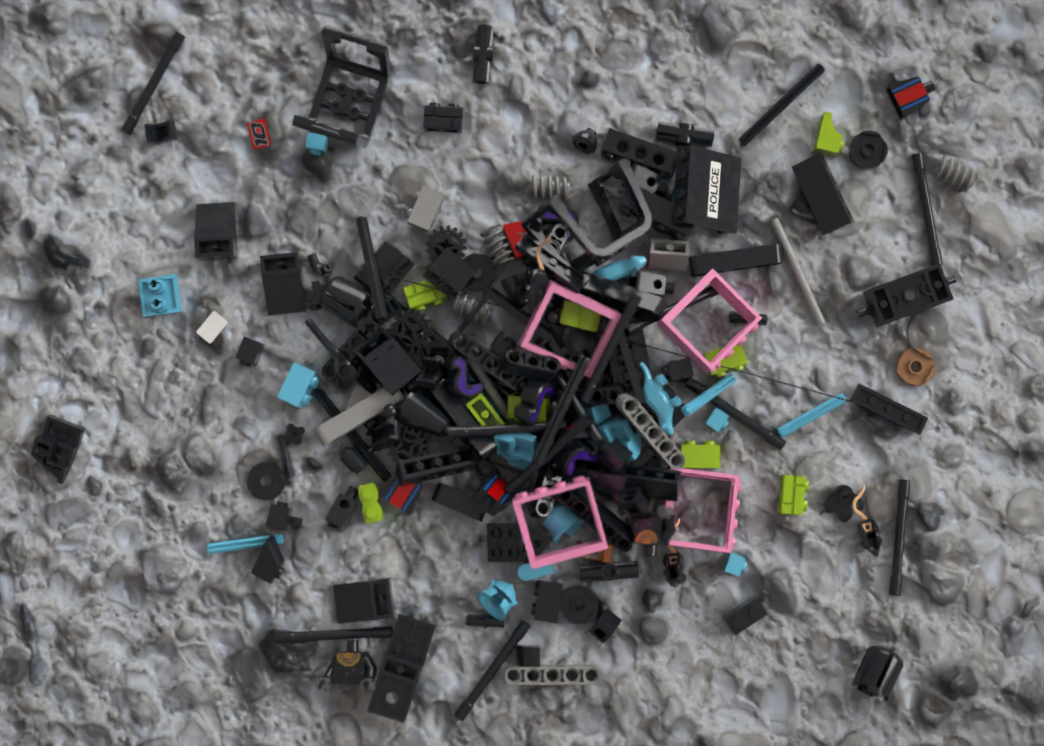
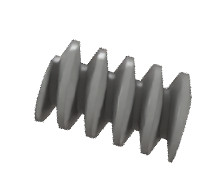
M945 155L942 156L934 173H937L936 179L938 180L941 176H944L943 182L945 183L950 179V186L957 182V189L959 190L962 186H965L964 192L966 193L973 186L979 172L974 175V169L971 168L967 171L966 165L960 168L959 162L953 165V159H949L946 162L947 157Z
M533 174L531 194L534 193L535 199L538 198L539 194L542 195V199H545L547 194H549L550 200L555 195L559 199L564 195L565 201H568L570 180L567 182L566 177H563L560 182L559 177L556 176L554 181H552L550 175H548L546 181H544L543 175H540L539 180H537L536 175Z
M501 223L490 226L480 233L481 237H486L483 243L489 244L486 250L492 251L489 257L495 258L492 264L498 266L505 265L516 259V257H509L513 250H506L510 243H503L507 236H500L504 229H497Z
M457 295L452 306L453 315L460 312V318H463L474 307L475 300L471 299L468 301V298H461V296ZM489 304L481 307L474 316V324L476 325L481 321V327L484 328L490 320L494 307L490 311Z

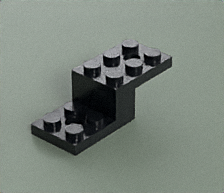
M399 613L367 712L405 723L434 634L435 624ZM409 633H414L417 636V641L413 644L406 640V636ZM393 692L397 695L398 699L395 703L388 702L386 698L388 693Z

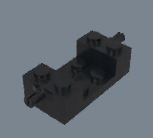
M941 264L928 267L864 291L863 294L867 307L856 310L857 314L861 313L858 315L859 318L870 314L876 328L954 300L949 285L956 283V279L952 280L955 276L952 275L946 278ZM907 290L914 292L915 297L913 300L906 298L905 292Z

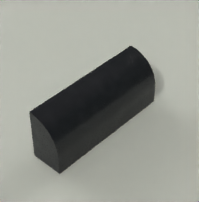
M818 153L792 166L793 172L823 235L830 234L855 222L822 153Z

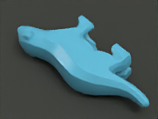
M631 255L629 259L605 265L595 270L592 274L612 281L624 280L629 278V275L635 270L639 271L647 263L645 256Z
M641 362L640 367L645 377L643 387L645 401L657 414L660 428L664 433L671 436L674 433L672 424L674 407L680 406L682 402L678 396L670 400L668 394L663 390V385L668 383L663 374L658 375L653 381L648 368Z

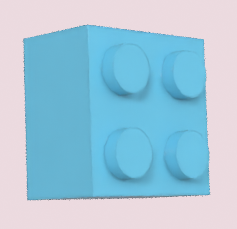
M294 362L277 398L302 409L305 406L308 407L313 397L311 393L313 389H317L321 381L319 378L320 374Z

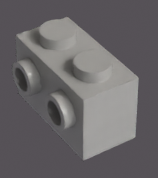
M422 187L421 191L418 190L414 197L416 203L413 208L409 209L406 216L408 224L430 233L444 202V195Z
M651 238L649 268L687 271L690 241Z

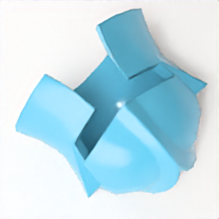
M557 502L553 505L552 512L549 516L545 517V521L542 524L551 532L554 544H560L559 538L564 532L571 538L583 526L584 521L561 502Z
M492 579L485 590L476 593L477 600L482 608L500 621H504L507 612L518 604L513 584L501 580L495 581Z

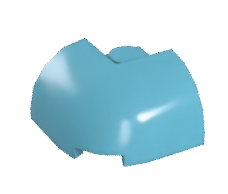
M614 417L596 425L605 438L598 445L600 448L606 442L611 443L616 438L633 452L628 461H635L641 451V437L638 432L632 431L627 419L617 420Z
M530 433L499 434L494 437L497 455H502L507 459L509 465L525 470L533 462L532 457L539 444L536 436Z

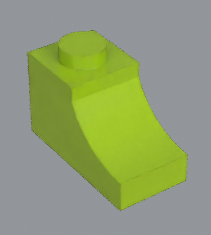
M825 111L821 115L813 152L835 157L839 152H842L844 141H841L843 135L837 133L833 127L832 113Z

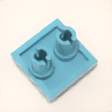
M177 274L138 279L142 315L144 318L182 313Z

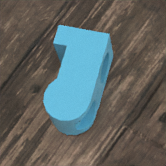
M523 563L518 567L517 572L520 579L527 581L552 574L554 570L552 564L532 569L529 563Z

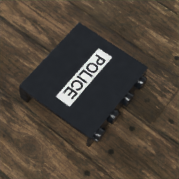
M693 145L678 147L672 224L686 223L715 229L721 235L737 233L742 158Z

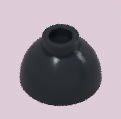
M587 128L576 133L572 138L574 146L583 153H594L598 145L596 131Z

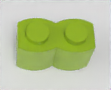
M564 299L559 323L597 332L601 314L572 300Z
M376 483L360 485L358 494L363 504L362 514L367 524L382 521L384 519V509L379 502L380 490Z

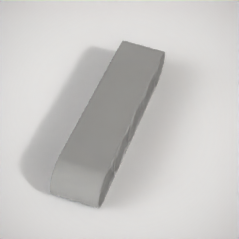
M382 388L316 427L313 431L322 446L325 447L363 425L366 421L383 413V408L387 404L396 405L405 398L400 390L391 396Z
M628 394L619 395L616 399L617 408L659 458L672 469L682 468L685 464L684 455L642 405ZM630 400L629 406L625 408V403ZM641 414V419L638 422H636L638 415ZM653 428V432L648 435V431ZM664 442V446L660 449V444ZM676 455L675 460L671 462L672 457Z
M510 665L506 668L504 677L510 685H593L599 681L600 672L594 665H540V667ZM516 670L519 676L517 679L512 680L508 677V672ZM530 670H535L538 673V677L533 680L529 679L527 673ZM555 670L558 675L555 679H549L547 672ZM569 670H574L577 672V676L574 679H568L566 673ZM588 670L596 672L594 679L586 678L585 675Z

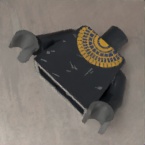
M662 505L657 509V513L647 512L646 516L631 518L627 516L621 507L617 509V514L620 517H625L635 543L646 546L645 557H656L657 546H668L676 532L674 524L675 515H671L673 509L669 506L665 508Z
M347 640V651L336 653L323 678L317 680L316 686L320 690L324 685L323 689L329 691V682L332 681V684L360 685L364 692L367 691V687L374 691L375 685L373 683L377 673V666L369 652L359 651V640Z

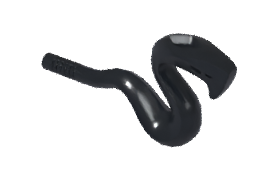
M307 319L305 321L307 327L331 354L334 360L336 375L346 383L356 381L369 393L375 392L376 384L373 377L360 365L350 364L343 353L326 338L312 319Z

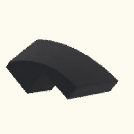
M48 415L43 434L35 437L31 455L42 464L46 471H50L58 479L57 482L59 484H62L72 467L85 427L54 415Z

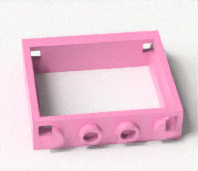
M712 269L656 325L707 374L711 370L715 372L722 365L720 361L723 358L728 359L734 353L733 347L736 344L740 346L747 339L745 335L748 332L753 333L759 326L757 323L762 317ZM708 284L748 322L710 362L670 324Z
M549 279L543 291L544 298L538 301L522 333L519 344L523 351L555 357L560 361L561 369L567 370L569 368L573 370L576 363L529 342L553 293H557L610 318V321L582 377L587 376L590 378L621 314L580 293L576 294L571 289Z
M684 468L677 469L676 471H681V476L730 482L724 544L722 547L670 540L668 546L726 554L731 553L736 539L733 538V530H737L738 520L735 519V511L739 510L740 500H737V492L741 491L739 475ZM664 500L665 508L669 506L673 509L674 501Z
M579 476L573 478V482L565 483V481L557 482L554 484V487L546 489V486L539 487L533 493L527 494L525 491L516 494V497L513 498V505L532 569L608 549L589 477ZM585 486L599 539L535 556L521 503Z

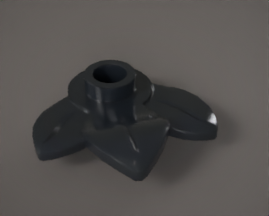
M842 484L837 486L833 495L825 503L826 512L832 513L836 511L838 518L843 522H847L853 515V500L858 494L853 493V490L848 485ZM843 492H847L845 497H841ZM861 497L856 502V508L859 511H862L864 508Z

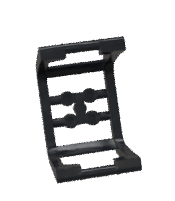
M324 25L321 37L327 58L309 117L305 118L294 115L292 126L366 148L389 82V47L387 44ZM342 39L366 46L368 53L379 58L380 70L336 57L335 44H341ZM337 68L380 81L375 96L366 94L363 89L349 88L344 83H339L338 85L330 83L333 69ZM327 89L343 97V104L341 105L338 101H325ZM355 99L359 103L365 101L373 103L370 113L361 112L357 107L353 106V100ZM321 107L331 110L334 115L343 114L349 116L354 121L359 119L367 121L363 134L360 135L318 122L317 119Z
M625 158L588 184L612 234V244L604 248L594 246L571 217L558 196L552 198L521 222L523 229L542 243L546 240V237L541 231L542 220L540 217L550 211L585 251L569 262V264L581 272L594 264L598 267L629 248V242L638 238L650 228L652 216L629 161ZM611 177L624 181L641 217L640 220L623 231L620 229L604 191L603 183ZM549 241L544 244V246L560 256Z

